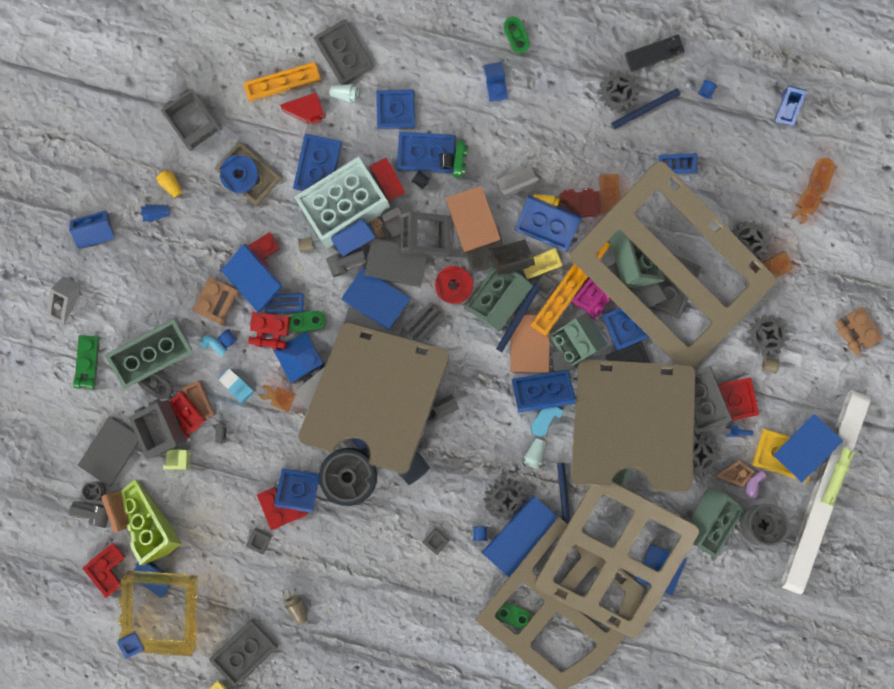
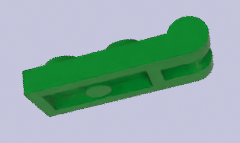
M79 335L76 370L73 381L75 389H81V387H87L89 390L95 389L100 341L98 336ZM83 374H89L87 380L83 379Z

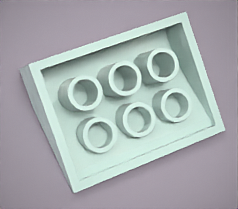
M359 157L294 197L326 249L334 245L331 241L332 236L361 219H364L368 224L391 209L387 199Z

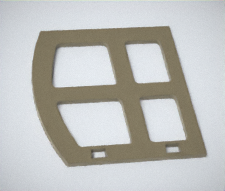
M560 517L544 533L475 618V621L557 689H568L602 665L615 651L625 635L612 628H609L606 632L602 631L581 612L536 588L535 581L538 576L532 572V568L558 537H561L568 525ZM573 545L572 547L580 553V558L559 583L571 590L577 587L592 567H597L600 570L605 562L603 558L578 545ZM619 569L617 572L625 580L621 584L614 578L612 581L622 588L625 594L617 614L631 619L641 602L644 588L622 569ZM525 583L543 598L544 602L518 634H515L495 618V614L518 585ZM558 588L555 592L563 596L564 598L567 594V592L561 590L560 588ZM556 612L561 613L596 643V646L589 653L563 671L555 668L530 646L531 642ZM615 618L613 623L618 625L620 620Z

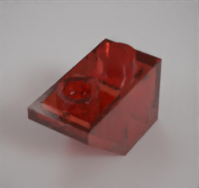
M593 188L582 189V192L567 189L563 190V193L559 195L561 202L574 214L582 216V218L598 217L600 214L599 191H594Z

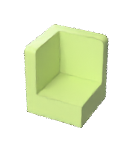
M172 449L168 451L166 465H163V469H190V450Z

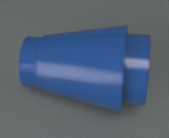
M145 204V206L141 207L143 222L148 221L150 223L170 216L168 205Z

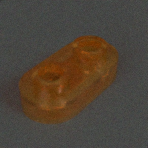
M821 158L815 163L808 183V189L813 195L819 196L828 190L835 170V164L831 159ZM821 166L826 168L825 172L821 170ZM815 183L820 185V189L815 188Z

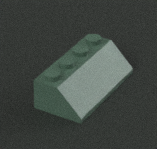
M174 317L108 352L105 357L122 387L126 389L192 354L193 350L177 317Z

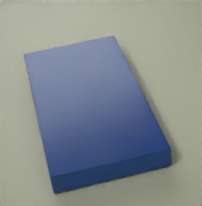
M533 495L481 553L509 578L558 517Z

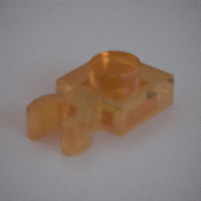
M805 189L796 203V206L800 209L795 211L791 218L794 219L797 215H801L802 220L799 224L805 223L807 221V213L813 215L823 198L810 189Z
M264 385L263 387L268 389L269 394L267 396L260 394L259 397L264 400L272 399L270 405L289 412L296 394L279 387L274 392L272 387Z

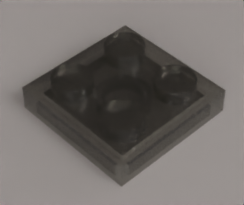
M526 240L489 250L498 276L520 269H527L535 265Z

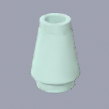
M354 84L331 85L330 96L349 103L357 102L359 88Z
M535 438V441L524 456V464L536 469L539 468V465H542L545 441Z

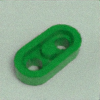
M514 16L507 18L504 22L503 30L512 51L516 54L526 53L529 49L530 41L521 20ZM515 26L516 30L512 31L509 27ZM522 43L523 47L519 48L516 44Z
M457 140L453 178H461V175H465L466 164L463 163V156H467L468 145H465V141Z
M320 311L294 313L290 316V329L296 333L321 330L326 325V317ZM314 317H319L320 319L317 324L313 323ZM296 319L301 321L299 326L294 325Z
M505 602L496 612L495 618L502 623L523 629L531 619V614L524 608ZM505 609L508 613L506 616H502L500 611ZM524 616L526 618L525 622H519V617Z

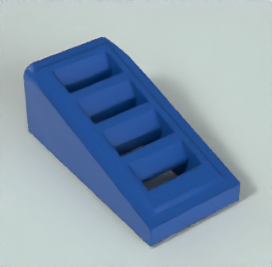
M697 153L658 155L659 162L665 163V160H668V167L675 174H698ZM672 160H676V169H673ZM680 160H684V169H680ZM688 160H692V169H688Z

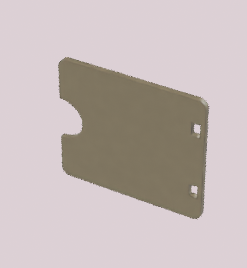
M351 323L343 324L298 435L300 442L307 446L334 453L336 447L344 440L358 438L369 446L370 465L400 474L408 472L448 364V352L445 349ZM362 332L372 335L371 339L361 338ZM417 348L428 350L426 356L416 353Z
M591 359L580 361L578 365L571 468L572 482L576 485L611 487V482L619 471L626 468H635L647 476L652 491L689 492L692 488L694 368L687 365ZM601 366H613L612 371H600ZM661 370H673L672 375H661Z

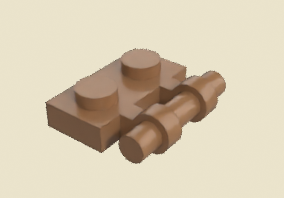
M863 306L844 317L848 322L847 325L842 320L835 323L838 328L837 332L840 336L844 337L848 343V349L852 350L855 356L862 353L859 347L860 344L865 349H868L883 339ZM851 329L854 331V333H855L856 336L858 337V338L855 339V340H854V338L852 337V335H851L850 332H849Z

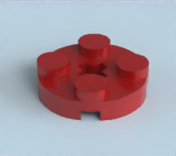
M458 266L444 268L438 274L435 281V290L438 297L443 302L453 305L466 301L473 289L471 275ZM452 280H455V283H459L460 286L457 287V290L448 287Z

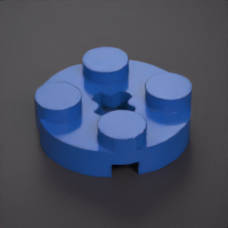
M232 155L224 160L221 165V183L227 190L235 194L250 191L259 179L257 166L247 156ZM236 170L244 171L241 179L234 177L236 176Z

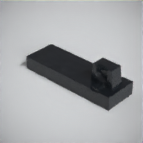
M679 34L626 52L625 58L630 71L633 72L682 55L685 50Z

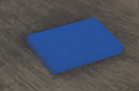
M399 132L397 170L453 173L454 168L439 169V154H454V166L456 135Z
M305 134L293 189L304 191L335 172L342 141Z
M529 195L514 231L567 252L582 216Z
M243 244L221 270L257 312L262 311L284 286L247 244Z
M362 268L341 300L385 329L390 330L409 303L410 298L381 279L364 276L365 269Z
M568 370L512 379L518 413L576 404Z
M813 414L773 456L803 483L843 440Z

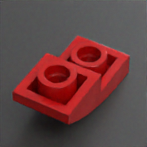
M386 157L369 166L387 201L405 193Z

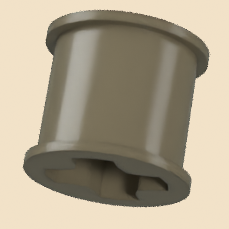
M312 236L303 239L298 238L300 253L314 251Z
M764 357L762 372L767 371L777 374L779 359L775 360Z

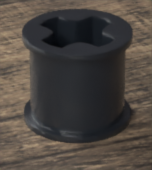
M439 154V169H453L454 154Z
M419 170L411 183H414L423 190L431 178Z

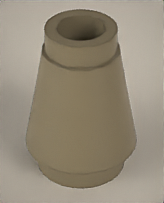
M294 595L284 601L285 609L297 625H302L308 621L302 598Z

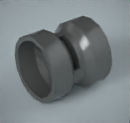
M99 481L86 483L82 488V496L87 501L102 499L101 496L106 494L105 485Z

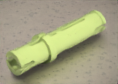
M843 447L838 462L834 464V472L821 502L833 506L844 477L850 471L849 466L855 454L854 451Z

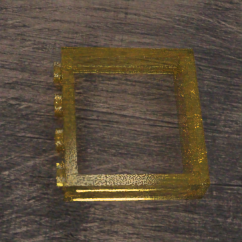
M128 570L121 577V584L119 585V588L122 589V596H120L119 607L122 608L119 626H122V632L119 634V639L133 632V583L186 586L184 642L140 638L144 645V650L140 653L192 657L196 649L198 575Z

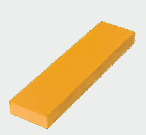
M315 61L243 82L248 101L251 102L320 82L321 78Z

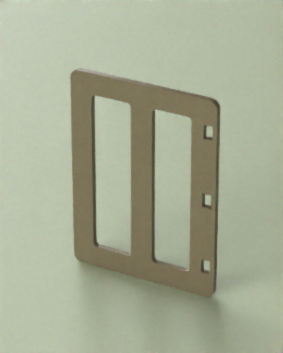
M655 162L570 252V259L677 365H687L693 368L707 356L775 284L774 275L664 162ZM671 178L679 185L675 190L668 184ZM656 190H659L748 282L743 291L727 307H724L635 216L636 210ZM712 220L720 227L716 231L708 225ZM621 230L710 320V325L690 346H686L596 257L597 251L616 231ZM752 261L759 267L756 272L749 267Z

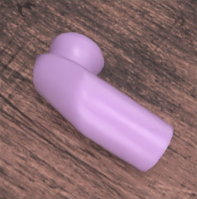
M762 470L747 481L746 493L751 499L759 496V483L767 479L766 474Z

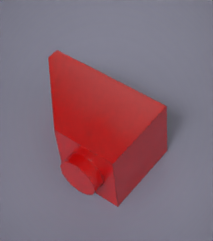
M316 92L280 104L285 114L306 124L311 123L315 125L322 122V119L325 118Z

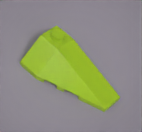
M134 479L120 490L124 512L127 513L129 523L127 529L131 534V550L140 565L167 556L181 545L174 529L137 479Z

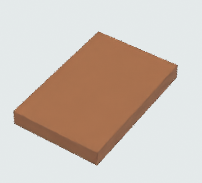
M482 185L445 198L464 253L501 240Z
M511 315V322L514 319L515 315ZM524 315L511 337L510 372L549 373V333L545 337L530 326L537 315Z

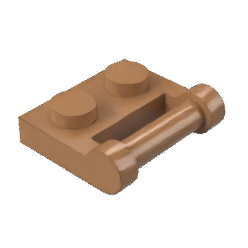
M209 277L192 311L224 326V319L235 297H238L240 292ZM226 291L229 294L218 316H215L213 314Z

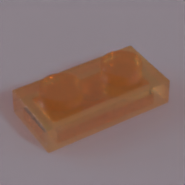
M785 251L761 262L775 278L793 269ZM756 265L751 269L756 272L759 267Z

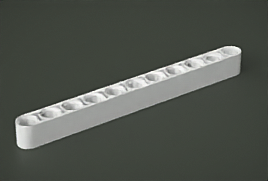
M850 390L845 398L834 432L843 442L823 461L781 580V588L797 594H802L805 589L833 506L825 504L821 500L834 472V464L838 462L843 447L851 451L855 447L870 404V396Z

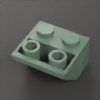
M587 312L549 335L559 351H567L564 354V358L567 362L573 363L571 366L607 345Z

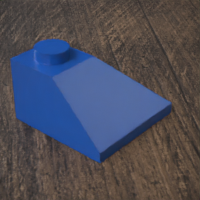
M307 332L288 341L286 349L279 348L278 350H273L291 383L325 365Z

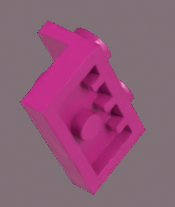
M589 279L574 297L572 303L587 312L591 319L594 320L603 312L604 307L611 299Z

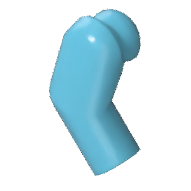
M204 335L199 341L203 348H207L210 345L220 356L227 351L226 347L218 339L209 335Z

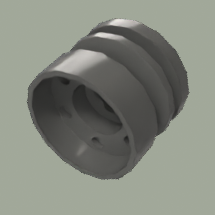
M773 504L754 505L742 513L739 520V529L742 536L749 543L754 545H776L787 537L789 520L786 513L778 506ZM763 523L764 526L759 528L758 524Z

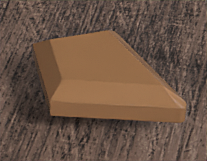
M737 460L716 474L715 477L743 487L754 471L742 461Z

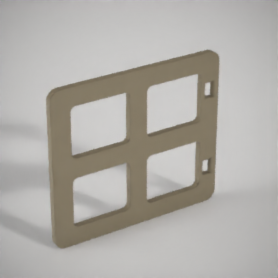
M613 481L611 482V487L589 486L535 581L536 588L630 638H635L640 634L699 534L698 527L694 523ZM602 495H607L634 510L614 546H609L582 531L583 526ZM649 519L680 534L679 539L660 570H655L628 555ZM573 545H578L605 560L585 595H580L553 580ZM619 569H624L651 584L631 619H627L599 604ZM558 588L567 592L565 598L555 593ZM611 615L620 620L618 625L609 621Z

